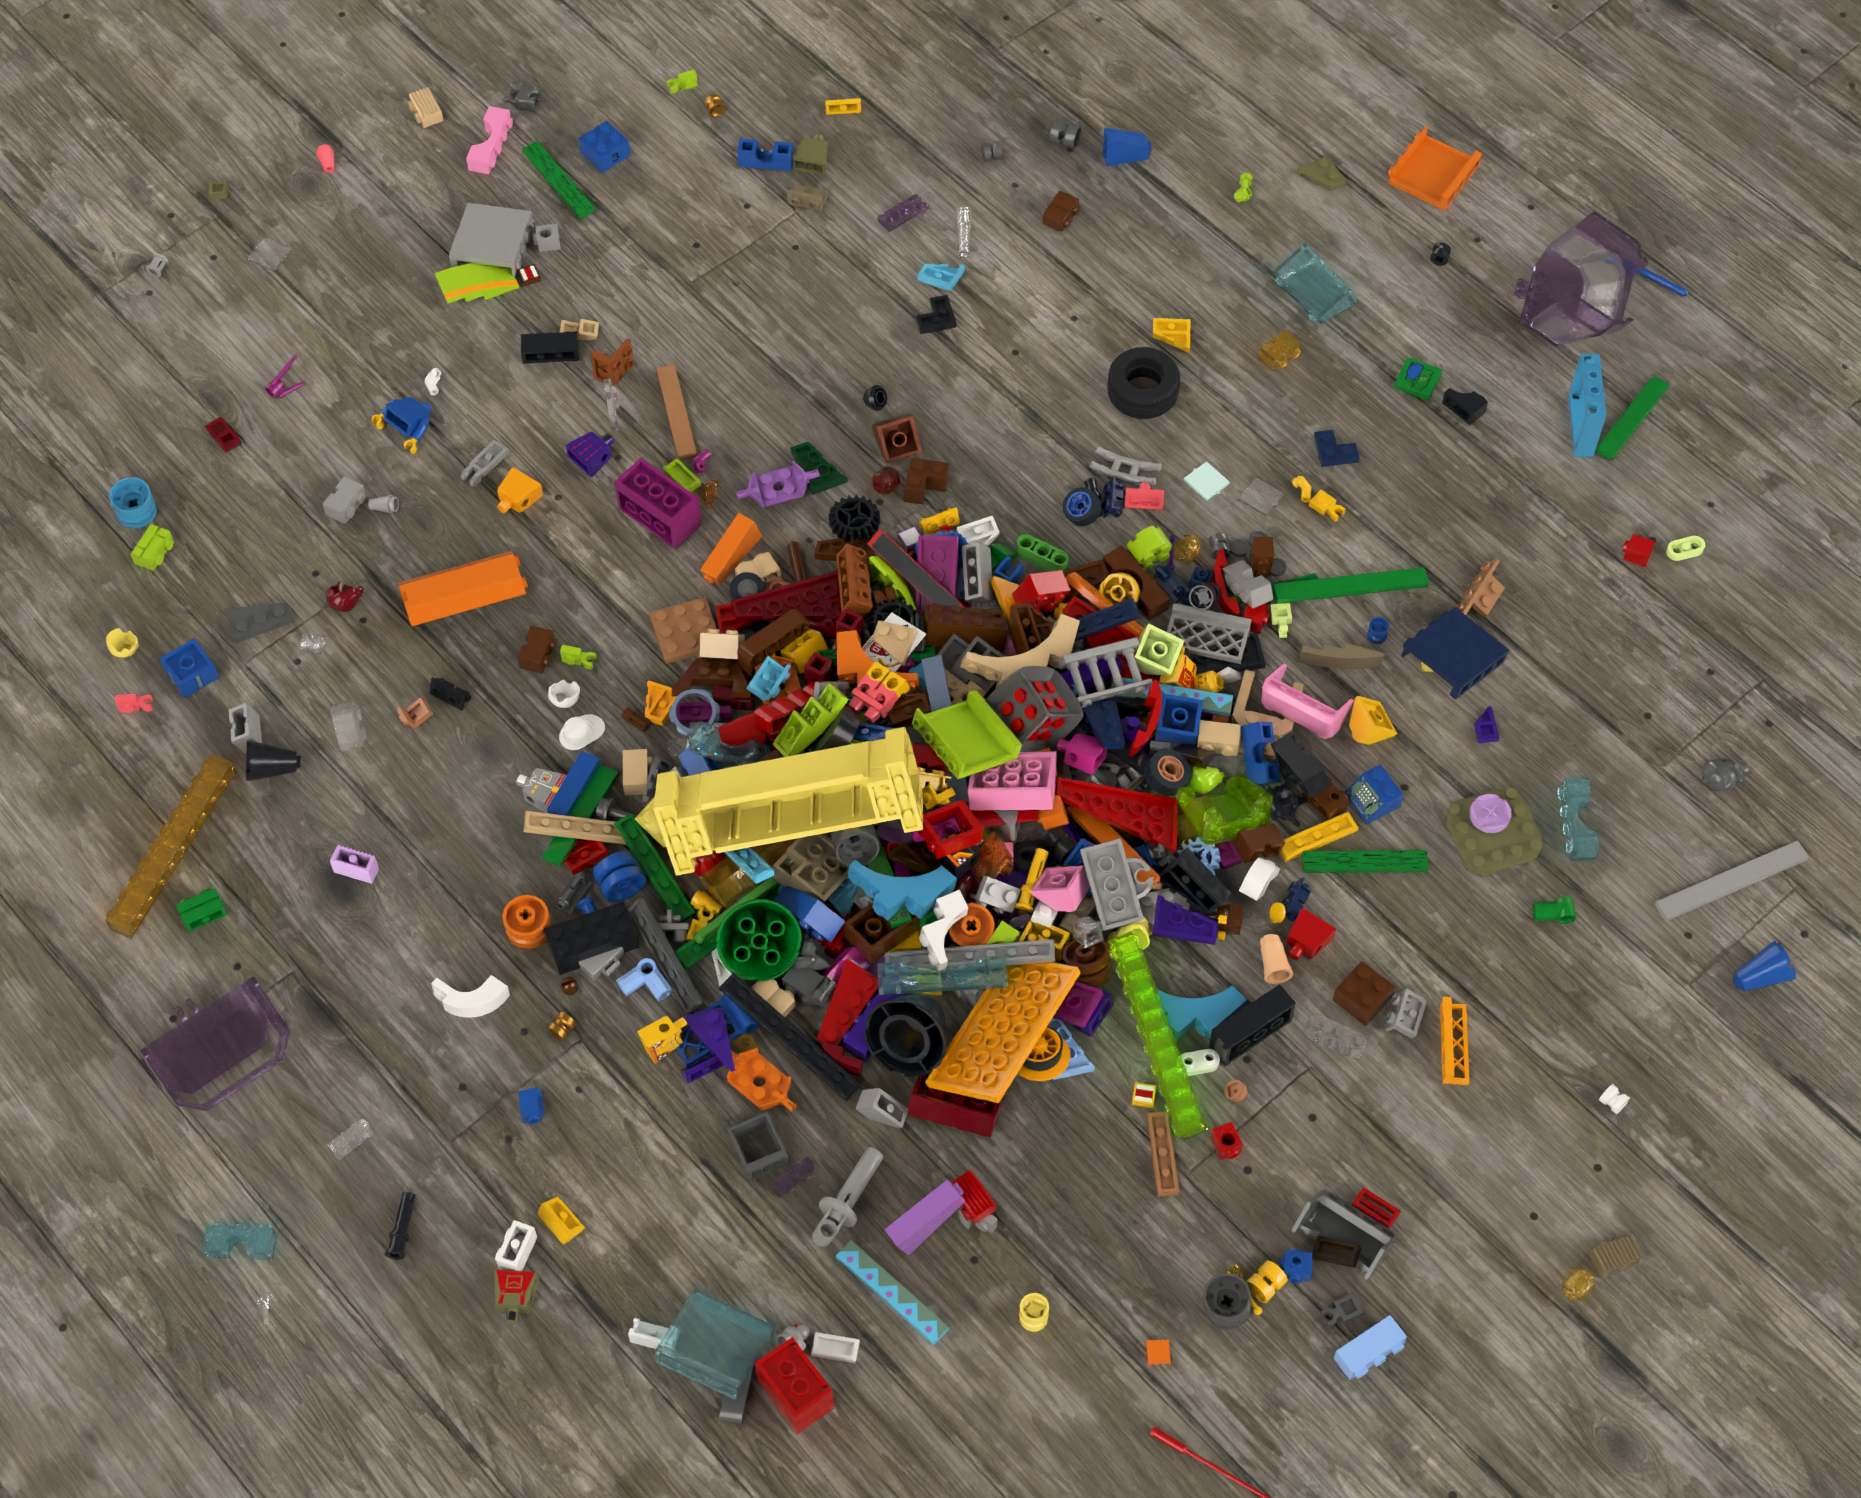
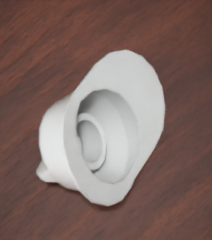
M593 714L572 717L565 722L559 734V740L566 749L579 750L601 737L605 731V724L600 717Z

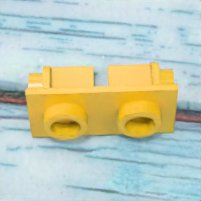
M949 507L947 510L937 513V515L921 518V521L918 523L920 528H923L924 535L934 534L935 531L940 530V527L947 524L952 527L959 525L960 519L957 507L952 509Z
M918 767L922 789L925 787L926 782H928V785L931 784L935 791L942 792L947 790L945 779H951V777L944 776V771L932 770V773H926V768Z

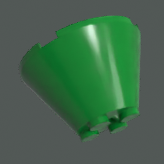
M766 899L750 900L733 908L722 920L717 932V951L722 963L731 973L734 972L743 980L764 982L781 976L791 968L800 953L802 935L796 918L786 907Z

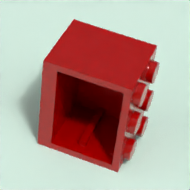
M793 1337L755 1362L757 1381L796 1434H799L834 1409L832 1389Z

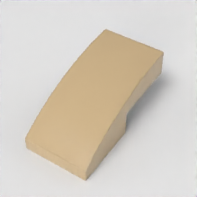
M581 319L580 323L561 320L559 332L577 331L578 341L597 339L599 322Z

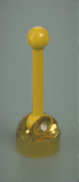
M1239 1263L1224 1272L1236 1274L1242 1279L1244 1278V1272ZM1251 1296L1253 1312L1255 1315H1260L1262 1308L1257 1306Z

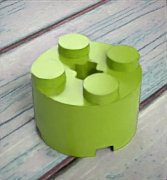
M1153 525L1143 529L1135 535L1137 539L1134 542L1130 540L1127 544V549L1138 564H1142L1146 571L1153 567V563L1166 561L1170 557L1169 552L1172 549V544L1158 525L1157 528Z

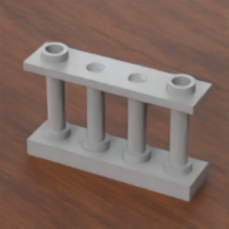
M1137 637L1061 657L1058 661L1060 669L1067 668L1070 670L1079 695L1076 699L1081 708L1090 706L1092 702L1134 691L1136 694L1147 691V687L1152 683V679L1142 681L1133 655L1134 650L1140 645ZM1123 654L1126 657L1134 683L1123 684L1115 661L1116 655ZM1104 659L1108 662L1116 688L1105 690L1096 664L1098 660ZM1086 663V665H1089L1097 689L1096 693L1086 694L1078 670L1080 664Z

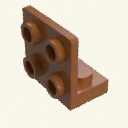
M627 338L611 358L596 350L591 354L594 379L612 388L617 382L622 380L623 375L634 364L630 339Z

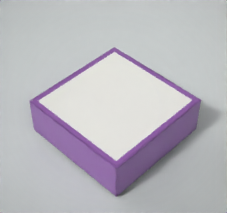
M915 526L898 533V538L905 550L915 548L918 536H921Z

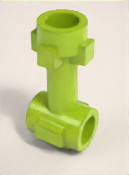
M1245 172L1240 175L1239 184L1241 188L1234 193V198L1238 203L1245 202L1252 196L1249 186L1252 184L1253 177L1250 173Z

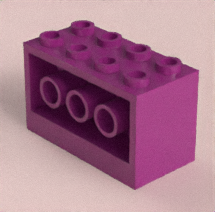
M642 458L637 460L614 482L618 508L674 549H677L702 525L699 498Z

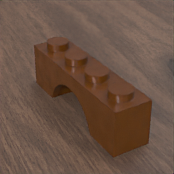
M1121 545L1103 556V561L1109 575L1121 572L1135 578L1141 589L1138 608L1149 620L1168 610L1170 600L1168 593L1158 586L1154 577H1150L1147 574L1144 566L1138 564L1129 550H1126Z

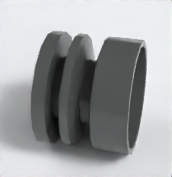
M873 824L830 832L836 856L846 866H849L854 860L864 866L872 862L878 855L880 848Z
M1222 1273L1211 1278L1206 1284L1203 1299L1206 1316L1210 1322L1218 1328L1227 1330L1243 1325L1249 1318L1252 1308L1250 1288L1245 1280L1236 1274ZM1228 1301L1231 1307L1228 1308L1227 1305H1224V1302Z

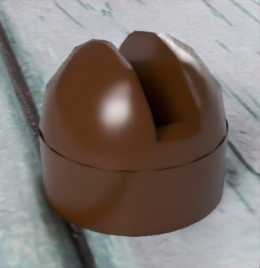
M566 977L561 982V990L565 995H574L578 991V983L574 978Z

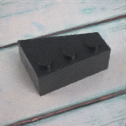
M1292 732L1271 743V747L1281 766L1279 768L1280 774L1284 779L1288 778L1292 786L1296 785L1301 794L1305 793L1308 797L1312 798L1331 786L1325 770L1311 754L1307 756L1302 751L1305 749L1301 743L1297 744Z
M1186 848L1158 874L1160 876L1159 882L1169 887L1170 892L1173 894L1177 892L1187 899L1186 902L1207 915L1217 909L1231 894L1189 848Z

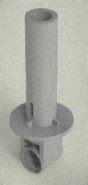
M872 1147L866 1148L835 1198L824 1197L820 1200L819 1208L824 1216L812 1234L813 1241L818 1246L829 1245L841 1226L853 1227L856 1224L857 1216L852 1208L884 1158L877 1149ZM821 1230H825L829 1236L823 1235Z

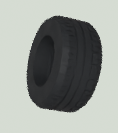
M1136 347L1118 355L1110 366L1107 386L1109 399L1116 409L1132 418L1151 419L1161 416L1169 411L1177 401L1180 384L1179 368L1170 356L1155 348ZM1138 377L1153 379L1159 385L1150 389H1141L1134 387L1129 381Z

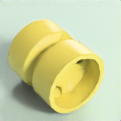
M1030 1293L1021 1300L1019 1320L1022 1327L1028 1331L1036 1332L1042 1330L1048 1322L1049 1303L1043 1295Z

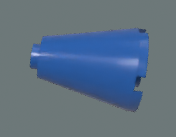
M1773 941L1735 971V977L1732 980L1738 990L1749 991L1796 979V972L1794 968H1789L1791 960L1780 943L1776 944V941Z

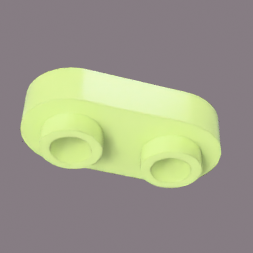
M1699 536L1674 540L1668 544L1666 554L1674 561L1699 556L1704 551L1705 541Z

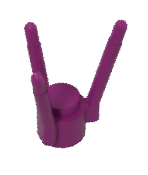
M294 355L279 374L265 387V390L271 397L276 398L279 396L283 398L286 394L305 385V382H301L283 390L285 385L280 381L297 358V355Z

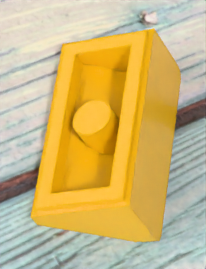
M861 99L825 100L826 115L861 113Z
M558 1196L542 1203L537 1212L541 1220L562 1244L569 1242L585 1228Z

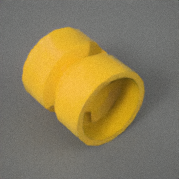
M1267 1260L1258 1269V1274L1254 1273L1246 1283L1250 1288L1252 1296L1262 1303H1267L1275 1295V1290H1280L1288 1281V1278L1278 1265Z

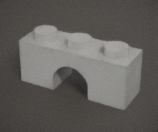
M1241 560L1222 568L1225 587L1232 590L1234 595H1238L1244 603H1247L1252 608L1274 600L1271 583L1262 575L1254 578L1252 567L1245 561Z

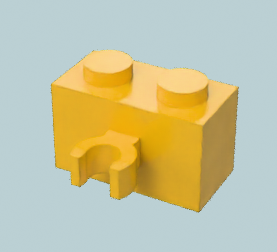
M808 628L805 633L786 645L780 652L784 658L794 659L796 672L802 674L805 672L804 666L814 652L829 649L821 632Z

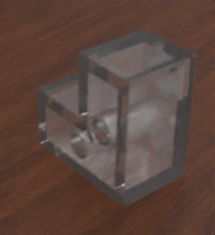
M354 699L330 705V714L340 751L343 752L365 746L364 740L367 739L365 727L361 728L359 723L362 720L360 705H355Z

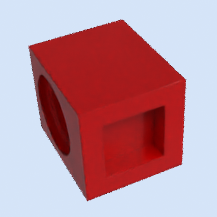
M1233 1122L1212 1129L1210 1138L1221 1160L1226 1158L1234 1159L1240 1155L1243 1143ZM1223 1141H1231L1232 1145H1225Z

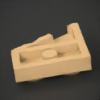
M878 621L872 639L896 659L901 666H905L917 631L914 628Z

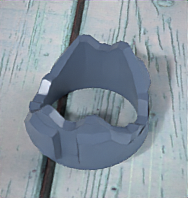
M704 689L686 690L674 700L669 710V718L671 723L676 725V730L680 735L693 738L707 731L720 719V708L718 703L712 699L713 696L709 691ZM697 696L710 704L712 716L706 725L701 728L690 729L678 721L677 709L679 703L685 697Z

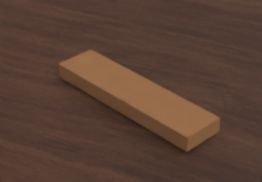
M1168 1111L1147 1113L1157 1197L1179 1195Z

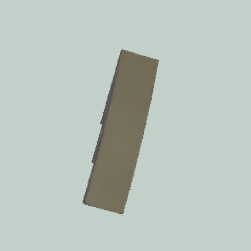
M1345 643L1344 649L1324 644L1322 650L1303 645L1299 662L1338 669L1381 667L1384 653Z

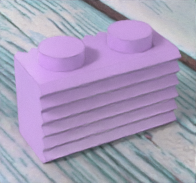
M340 845L336 847L330 859L334 873L371 884L379 871L375 855H367V853L356 851L355 849L352 850V848L348 849V847L345 848L344 846L341 847Z

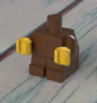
M1221 905L1217 908V913L1212 912L1208 915L1209 919L1218 922L1217 928L1219 931L1217 939L1225 940L1226 931L1240 935L1243 905Z

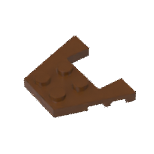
M696 658L672 687V696H678L682 692L692 689L694 685L733 686L732 698H751V692L746 689L748 683L737 659Z

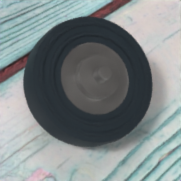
M751 572L737 575L730 584L732 600L765 591L762 579Z

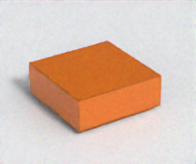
M1169 1339L1146 1340L1147 1364H1170Z

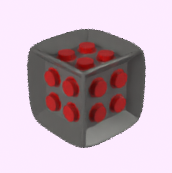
M1027 666L1018 669L1008 676L986 699L988 705L1021 742L1020 752H1035L1046 748L1052 749L1058 744L1060 739H1064L1079 724L1084 716L1082 708L1068 684L1056 670L1050 667Z

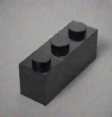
M577 331L521 334L523 364L579 361Z

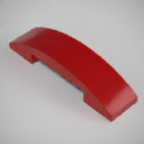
M1219 549L1213 576V582L1221 590V599L1218 604L1224 614L1240 617L1237 598H1228L1222 572V568L1227 566L1224 549Z
M1154 679L1149 687L1144 705L1151 707L1145 731L1138 730L1133 739L1128 755L1130 757L1136 755L1145 746L1158 723L1162 705L1158 680Z

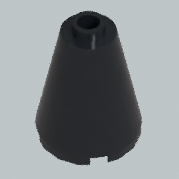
M247 740L246 781L296 772V768H300L301 756H296V751Z

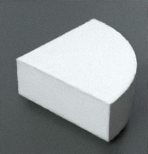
M1230 667L1217 673L1221 675L1223 683H1232L1242 679L1241 673Z

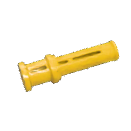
M1036 848L1026 883L1021 886L1022 893L1019 902L1015 905L1021 911L1032 913L1034 910L1032 906L1035 896L1031 894V890L1042 875L1049 854L1044 849Z

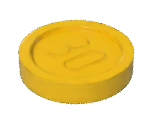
M1275 902L1270 908L1269 915L1273 923L1279 924L1285 918L1286 909L1282 903Z

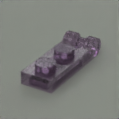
M915 194L878 216V222L890 232L920 213H926L929 206L922 202L921 198Z

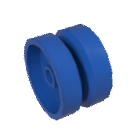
M627 851L614 853L597 864L593 871V877L597 885L600 886L605 900L608 902L616 903L629 899L637 894L646 884V876L642 869L639 868L634 854Z

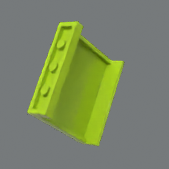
M977 690L970 691L967 700L927 714H923L917 708L913 717L912 724L914 728L922 735L926 743L931 746L957 779L1016 760L1022 747L1021 742Z

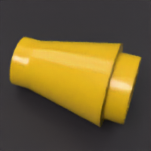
M697 890L690 903L694 906V909L699 910L703 907V912L711 913V911H714L716 917L723 907L707 892Z

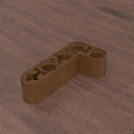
M797 609L788 611L738 647L739 666L753 678L755 667L762 663L767 656L770 657L805 633L810 626V621Z

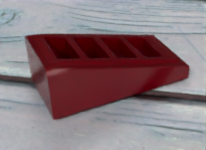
M716 685L712 692V699L721 704V706H731L732 709L754 710L752 696L751 698H732V689Z

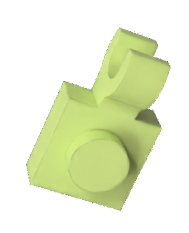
M1290 603L1270 604L1272 625L1278 624L1279 638H1287V624H1292Z

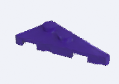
M719 1007L683 1016L689 1028L694 1032V1035L703 1041L707 1049L713 1055L715 1054L731 1072L735 1071L723 1008Z

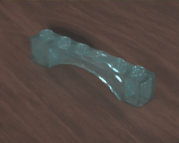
M1006 956L983 957L966 965L945 968L940 971L909 966L900 962L877 963L879 995L1008 987Z

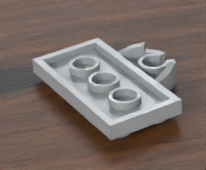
M1121 838L1080 849L1102 931L1144 920L1138 899L1146 896L1151 890L1153 877L1148 878L1146 882H1139L1136 874L1139 871L1148 872L1151 868L1141 859L1126 858Z

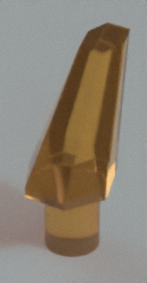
M713 479L710 484L706 483L704 486L705 505L708 508H711L717 492L716 488L719 485L717 479Z

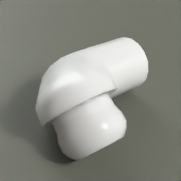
M433 368L424 381L432 396L439 393L436 384L440 380L441 371L437 368Z

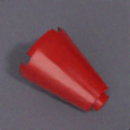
M754 712L710 730L709 735H707V742L714 750L764 751L762 745L766 744V733L755 724Z

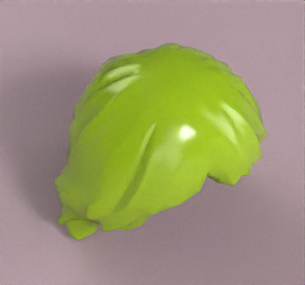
M1191 766L1192 773L1190 774L1191 779L1188 781V787L1193 792L1206 794L1219 783H1222L1223 777H1225L1224 772H1219V769L1207 766L1204 769Z

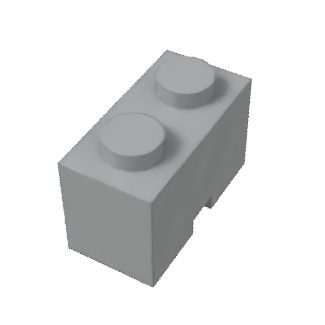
M344 476L335 487L337 492L335 494L331 493L324 501L323 508L327 516L346 524L349 518L354 516L359 505L364 503L366 493L362 484Z
M247 703L230 709L229 720L232 724V729H230L231 742L245 754L247 740L262 743L259 714Z

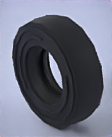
M1028 840L1018 843L1013 848V866L1018 871L1028 874L1032 861H1026L1022 856L1026 853L1035 854L1036 848L1046 851L1047 848L1037 841ZM1049 854L1047 856L1044 868L1048 864Z

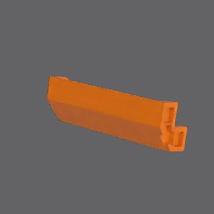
M508 551L398 582L411 627L526 594L525 588H528L525 576L521 577L518 568L520 566L518 555Z

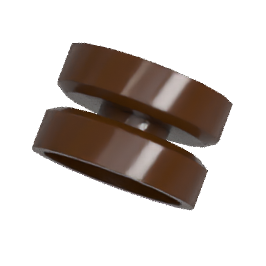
M1085 936L1077 938L1065 946L1063 950L1064 965L1079 968L1081 973L1076 980L1077 982L1097 988L1110 980L1113 974V966L1108 945L1103 939Z

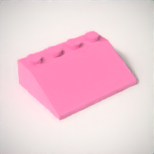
M1020 752L1016 760L970 775L968 785L970 810L1053 809L1057 753Z

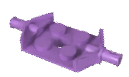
M792 461L793 466L757 476L753 472L749 487L745 490L736 491L738 500L749 496L750 499H753L764 508L803 497L809 479L820 477L818 469L804 472L796 462ZM779 485L784 486L782 490H774Z

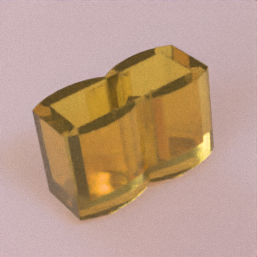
M1283 330L1273 340L1268 341L1259 349L1258 358L1273 371L1279 368L1282 369L1288 360L1299 356L1302 343L1290 332Z

